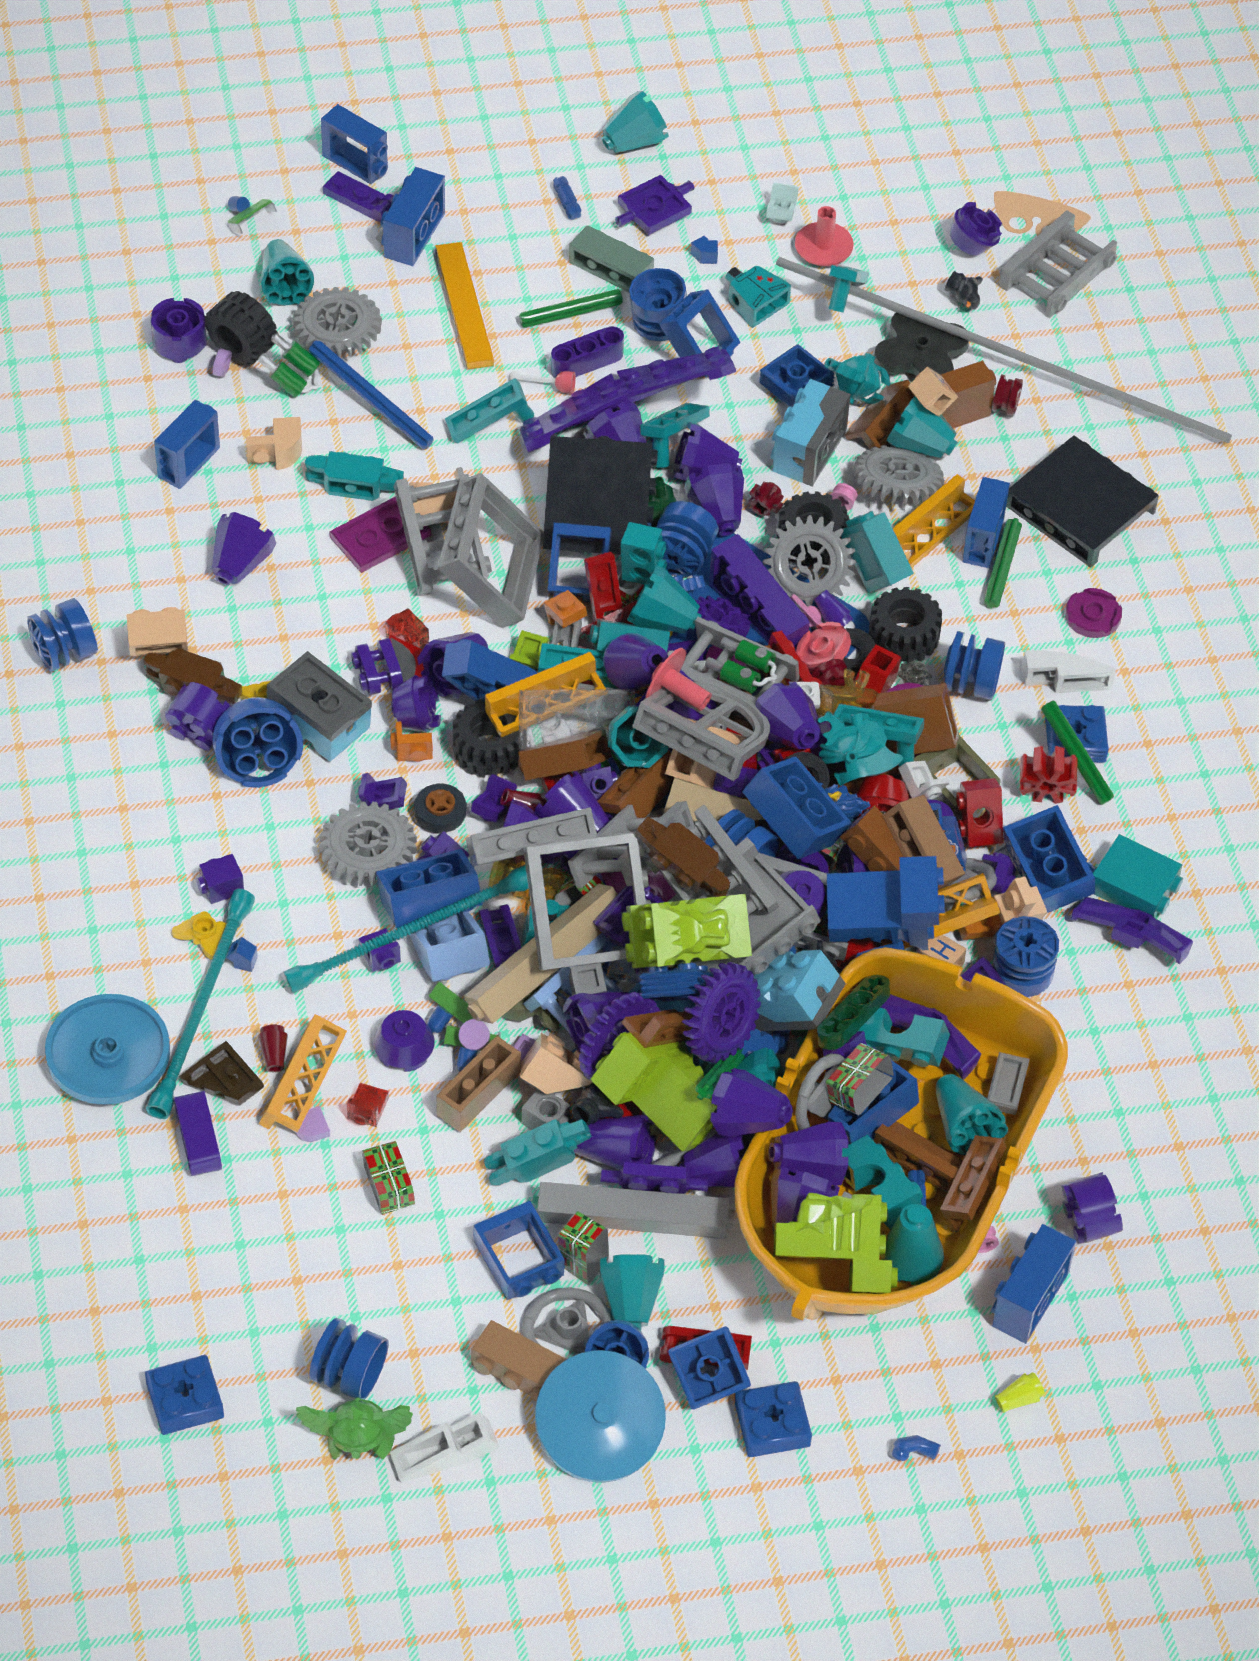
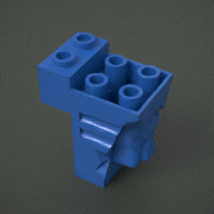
M936 856L899 857L900 871L827 874L829 941L847 942L852 938H869L875 942L889 939L894 944H897L899 941L904 940L911 946L920 948L922 951L929 950L928 939H934V925H939V914L945 913L944 895H938V886L944 885L943 867H937Z

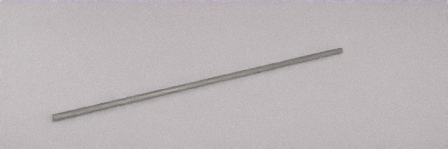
M780 256L776 261L777 266L834 288L836 278ZM854 285L850 287V295L1213 438L1230 443L1232 438L1230 433Z

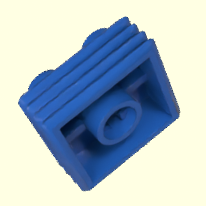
M796 344L760 369L761 373L759 374V383L787 406L791 407L795 404L799 389L805 388L810 379L833 387V379L835 378L833 371L827 369L821 361L799 344Z
M1058 705L1093 762L1105 763L1109 751L1105 707L1095 705ZM1045 717L1048 756H1051L1055 746L1064 748V758L1070 757Z
M696 963L678 964V968H667V966L649 967V973H642L639 976L642 979L640 990L643 992L640 996L644 999L662 1002L690 1000L688 996H700V992L694 987V984L706 986V982L702 979L701 975L713 977V974L708 971V966H697Z
M727 1326L668 1350L692 1410L751 1386L750 1379ZM707 1358L712 1363L717 1362L719 1364V1368L715 1370L716 1376L710 1377L708 1373L702 1374L700 1368L705 1366L704 1360Z
M206 1354L145 1371L146 1385L162 1435L224 1418L223 1403ZM187 1392L189 1396L183 1397L181 1393Z
M797 1381L747 1389L735 1393V1408L748 1457H757L811 1446L812 1432ZM771 1417L778 1418V1421L773 1422Z

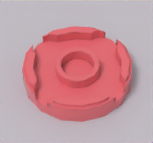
M832 621L821 623L816 626L817 629L812 633L810 631L805 633L799 641L796 653L807 664L809 672H813L819 665L828 660H843L848 653L851 645L850 634L840 623Z

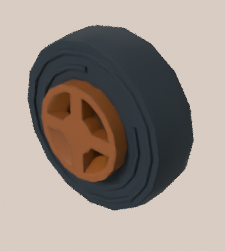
M436 783L426 786L415 798L414 815L418 824L427 831L433 833L454 831L462 825L466 818L467 802L460 790L452 785Z

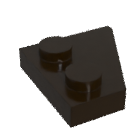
M227 1041L223 1042L179 1076L184 1085L205 1091V1093L239 1106L265 1087L262 1080Z

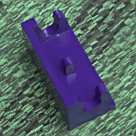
M627 885L593 921L611 943L624 948L625 944L630 943L629 931H624L622 913L627 912L626 906L635 905L633 888ZM649 886L644 888L645 900H650L651 904L664 902L662 898L649 891L651 889Z

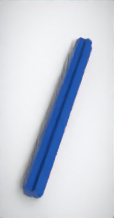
M314 341L309 352L420 448L428 449L434 441L432 435L323 342Z

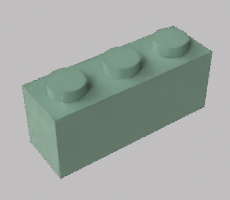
M586 225L569 244L570 264L629 292L631 282L638 274L654 268V258L647 253L641 252L625 242L619 241L589 225Z

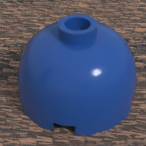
M619 1319L606 1321L596 1327L588 1337L585 1352L604 1350L620 1353L635 1360L645 1369L647 1368L649 1359L648 1341L642 1331L631 1322Z

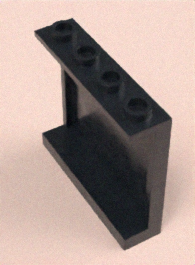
M1073 435L1009 488L1006 507L1091 568L1098 562L1099 553L1102 548L1146 511L1152 515L1156 513L1159 495L1152 488L1145 486L1134 478L1132 474L1114 464L1108 457L1097 452L1087 442Z
M550 436L543 550L551 551L555 522L610 527L612 530L610 552L613 555H621V541L628 523L632 522L646 526L647 523H653L654 506H649V495H655L656 478L650 477L651 466L657 467L658 450L652 449L653 443ZM561 538L560 551L602 554L603 542Z

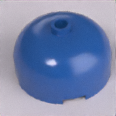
M255 697L233 704L220 716L213 732V750L220 769L225 775L240 782L242 786L260 788L276 784L288 776L287 773L294 767L297 760L300 761L302 756L303 738L297 721L285 706L271 699ZM262 753L267 766L275 768L273 772L266 776L255 777L248 775L255 772L259 766L256 754Z

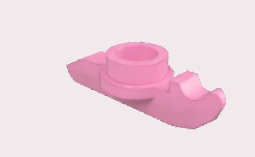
M795 594L790 597L800 611L807 616L810 622L809 627H816L822 623V614L817 607H807Z

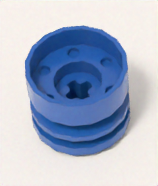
M648 269L634 278L629 289L633 325L640 336L648 340L665 341L668 338L659 323L687 296L684 279L670 269Z
M685 501L672 502L664 508L658 520L656 528L662 529V541L666 542L663 559L667 560L666 570L668 573L675 576L682 575V577L693 576L698 573L717 537L719 528L716 520L701 506Z
M75 598L55 605L56 619L47 609L40 611V617L36 613L27 616L28 630L34 650L50 672L59 669V663L62 666L70 664L69 651L77 660L94 655L98 651L91 623L83 607Z
M957 631L952 644L948 648L944 666V678L948 691H952L955 679L960 680L958 693L963 694L968 682L974 683L973 692L975 697L993 700L1003 662L1006 641L987 637L982 649L976 648L975 634H971L968 646L963 645L965 632Z
M733 809L718 821L735 846L748 837L755 845L758 853L776 857L780 845L779 837L765 827L758 826L755 828V821L752 818L746 817L742 811ZM708 835L705 843L712 848L716 844Z
M1028 916L1012 918L1001 926L996 937L992 966L1008 987L1026 997L1039 995L1048 989L1054 978L1059 952V938L1056 931L1047 922Z
M336 1317L326 1327L317 1343L310 1365L309 1378L318 1384L324 1381V1385L330 1389L335 1387L341 1379V1393L354 1399L359 1397L365 1400L372 1392L382 1372L388 1353L389 1340L369 1330L363 1332L358 1338V1327L351 1323L347 1326L346 1321Z

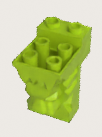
M746 894L626 906L627 912L622 913L624 931H629L630 943L625 944L627 962H632V968L660 967L752 956Z
M623 1032L614 1040L612 1044L614 1048L610 1054L604 1056L596 1064L595 1068L597 1071L590 1080L615 1105L632 1100L682 1152L700 1145L714 1127L711 1122V1112L717 1113V1105L712 1104V1097L710 1099L704 1098L702 1101L697 1098L698 1093L694 1089L704 1078V1073L700 1066L694 1065L693 1055L688 1052L685 1041L644 1048L631 1033Z
M808 1193L806 1199L800 1204L796 1222L776 1223L774 1225L773 1257L850 1260L849 1292L884 1294L891 1292V1288L897 1287L898 1268L892 1267L891 1260H879V1255L885 1254L886 1235L880 1234V1225L887 1220V1202H881L882 1195L853 1194L850 1199L841 1196L827 1197L817 1193Z

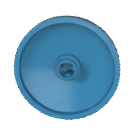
M100 994L77 1001L66 1008L55 1019L46 1037L45 1055L53 1080L67 1094L88 1103L102 1105L117 1104L137 1098L159 1081L169 1062L170 1040L163 1019L145 1002L127 995Z
M588 1351L577 1354L562 1362L545 1380L535 1405L536 1432L546 1455L565 1473L588 1482H613L637 1472L654 1455L661 1443L665 1430V1403L654 1378L635 1360L612 1351Z

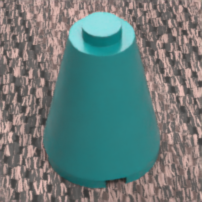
M921 1204L908 1205L901 1211L886 1236L885 1254L880 1255L881 1260H891L892 1267L898 1268L899 1282L901 1280L909 1281L912 1285L927 1282L938 1275L943 1264L944 1251L932 1214L927 1207Z

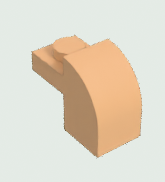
M273 418L274 435L246 437L248 463L276 462V470L288 468L296 463L302 454L301 418Z
M1025 876L1015 878L1005 893L993 896L1000 910L998 915L1002 924L1012 918L1022 916L1036 917L1043 920L1047 914V909L1037 886L1029 887Z

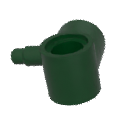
M660 476L656 477L655 495H649V506H654L653 523L651 524L655 528L664 508L668 504L676 502L673 488L665 484L663 477Z

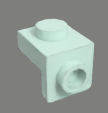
M773 183L766 218H772L774 222L778 223L792 221L796 212L799 187Z

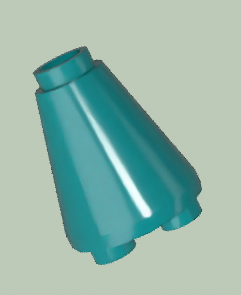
M274 239L267 244L260 278L261 289L269 303L284 306L304 302V298L309 296L312 291L314 273L309 264L288 243L281 239Z
M948 1074L938 1080L936 1083V1097L946 1141L954 1152L966 1155L975 1135L1003 1138L1007 1134L1008 1127L1005 1124V1117L1000 1109L956 1075Z

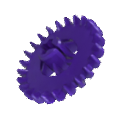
M727 962V964L719 963V969L711 967L709 970L713 977L701 975L702 979L706 982V986L694 984V987L699 990L700 996H688L696 1005L693 1008H684L686 1012L693 1015V1018L682 1021L685 1025L692 1027L691 1030L684 1031L683 1035L692 1039L686 1041V1045L692 1048V1054L703 1061L717 1063L720 1059L725 1061L730 1055H736L737 1050H742L744 1047V1041H749L751 1038L750 1031L755 1030L756 1025L754 1021L759 1018L757 1009L761 1007V1001L757 999L761 993L760 989H757L758 981L754 978L753 972L747 970L746 966Z
M632 992L629 995L624 994L620 999L616 998L613 1000L610 1007L608 1005L604 1007L603 1013L595 1017L596 1021L590 1024L588 1028L590 1031L584 1035L583 1040L585 1042L580 1047V1052H582L579 1055L580 1069L587 1079L590 1080L597 1071L595 1068L596 1064L613 1050L614 1046L612 1044L614 1040L623 1032L630 1033L621 1023L625 1017L660 1011L654 1000L642 998L640 996L642 993Z

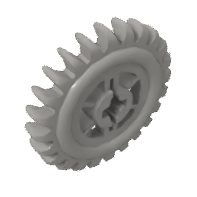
M333 287L331 291L328 288H323L322 293L315 291L313 292V297L306 296L304 302H300L297 305L298 309L293 313L292 325L295 337H299L301 345L306 341L307 351H309L314 341H321L331 350H335L340 358L342 350H345L351 358L353 347L361 354L362 343L370 349V338L376 342L377 334L381 333L382 317L380 316V309L376 307V302L372 299L368 300V295L366 294L359 295V290L354 289L352 292H349L348 287H344L342 290H339L338 287ZM322 314L325 319L317 321Z
M883 445L880 446V449L873 447L862 452L857 457L853 466L854 479H857L858 486L863 483V492L872 487L871 497H874L876 492L881 491V501H884L885 497L890 494L892 504L900 496L903 499L904 506L907 504L908 497L913 499L915 506L918 503L919 496H921L924 502L928 499V496L930 497L940 489L945 481L944 473L939 464L935 463L934 459L931 457L926 458V454L898 448L894 445H891L889 448Z
M811 515L808 516L806 524H803L800 517L796 518V526L786 521V532L777 528L776 532L780 538H769L774 548L764 549L767 554L771 555V558L763 560V564L771 566L768 571L774 576V579L787 595L791 597L795 594L802 601H806L807 607L812 606L814 599L826 589L831 595L834 592L839 596H843L839 586L850 587V583L845 579V576L855 575L853 571L848 569V566L857 563L855 560L848 558L849 555L855 552V549L845 548L851 539H840L844 530L839 529L833 532V521L826 527L823 526V517H820L817 523L814 524ZM809 541L819 543L823 547L817 552L811 549ZM800 544L802 552L798 557L790 555L791 551ZM804 544L807 545L808 554L811 555V558L818 560L814 564L813 569L815 580L812 579L811 571L808 567L801 565V563L806 561ZM825 549H827L830 555V566L822 564L820 554ZM789 558L797 561L799 571L794 576L789 569ZM821 568L829 569L824 578L819 580L818 572ZM802 573L808 576L810 583L799 581L796 577Z
M361 802L360 807L350 804L348 811L344 808L339 809V816L331 815L329 817L330 823L328 822L323 825L324 832L319 835L321 842L319 844V851L322 853V861L324 863L328 861V870L332 871L334 867H337V878H340L344 872H347L348 884L354 876H358L359 886H362L365 877H368L371 885L374 886L376 871L406 864V861L408 863L413 862L412 854H415L417 851L415 844L417 836L413 833L414 826L408 823V817L405 815L399 816L400 812L398 809L389 811V805L387 804L380 808L377 802H372L371 806H367L366 802ZM384 831L388 837L381 836V833ZM348 846L355 847V850L352 852Z

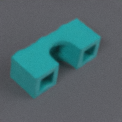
M879 1008L858 1030L865 1032L867 1046L875 1047L880 1052L890 1056L892 1061H899V1059L907 1060L921 1067H927L928 1065L939 1067L950 1036L944 1020L914 1015L912 1024L906 1031L899 1034L890 1033L892 1021L887 1010Z
M866 1135L849 1144L848 1148H842V1157H848V1168L844 1179L855 1191L868 1185H878L871 1189V1195H882L881 1202H887V1220L884 1224L890 1230L906 1206L921 1204L923 1194L919 1185L914 1181L911 1182L905 1176L902 1167L897 1162L893 1163L880 1143L876 1144Z

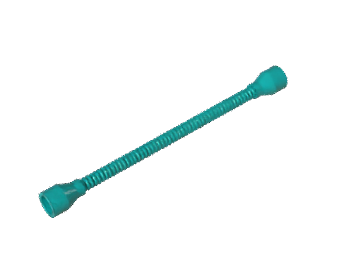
M526 865L514 869L504 879L498 881L496 886H490L489 889H483L482 892L479 891L475 895L472 894L468 898L465 897L464 900H458L457 903L454 902L450 906L447 905L443 909L440 908L436 912L433 911L432 914L429 913L425 917L422 916V919L418 918V920L415 919L411 923L404 924V927H397V930H390V933L386 932V934L379 935V938H372V941L368 940L365 944L361 943L358 947L354 946V949H348L347 952L343 951L340 955L336 954L333 958L330 957L329 960H323L322 963L314 962L308 965H296L283 971L292 993L307 988L316 978L323 976L325 971L328 972L332 968L335 969L336 966L339 967L343 963L346 964L350 960L353 961L354 958L357 959L361 955L364 956V953L368 954L371 950L389 944V942H395L396 939L400 940V938L407 937L411 933L414 934V931L418 932L421 928H427L428 925L432 926L435 922L438 923L439 920H445L446 917L449 918L453 914L456 915L460 911L463 912L467 908L470 909L471 906H477L478 903L481 904L485 900L488 901L492 897L499 896V894L505 895L510 892L528 890Z
M236 889L231 895L228 903L227 925L208 968L182 1037L175 1050L165 1079L161 1081L160 1086L151 1094L147 1103L146 1111L154 1118L167 1119L170 1116L174 1105L175 1082L182 1069L237 928L240 927L242 921L251 913L255 903L254 895L247 890Z

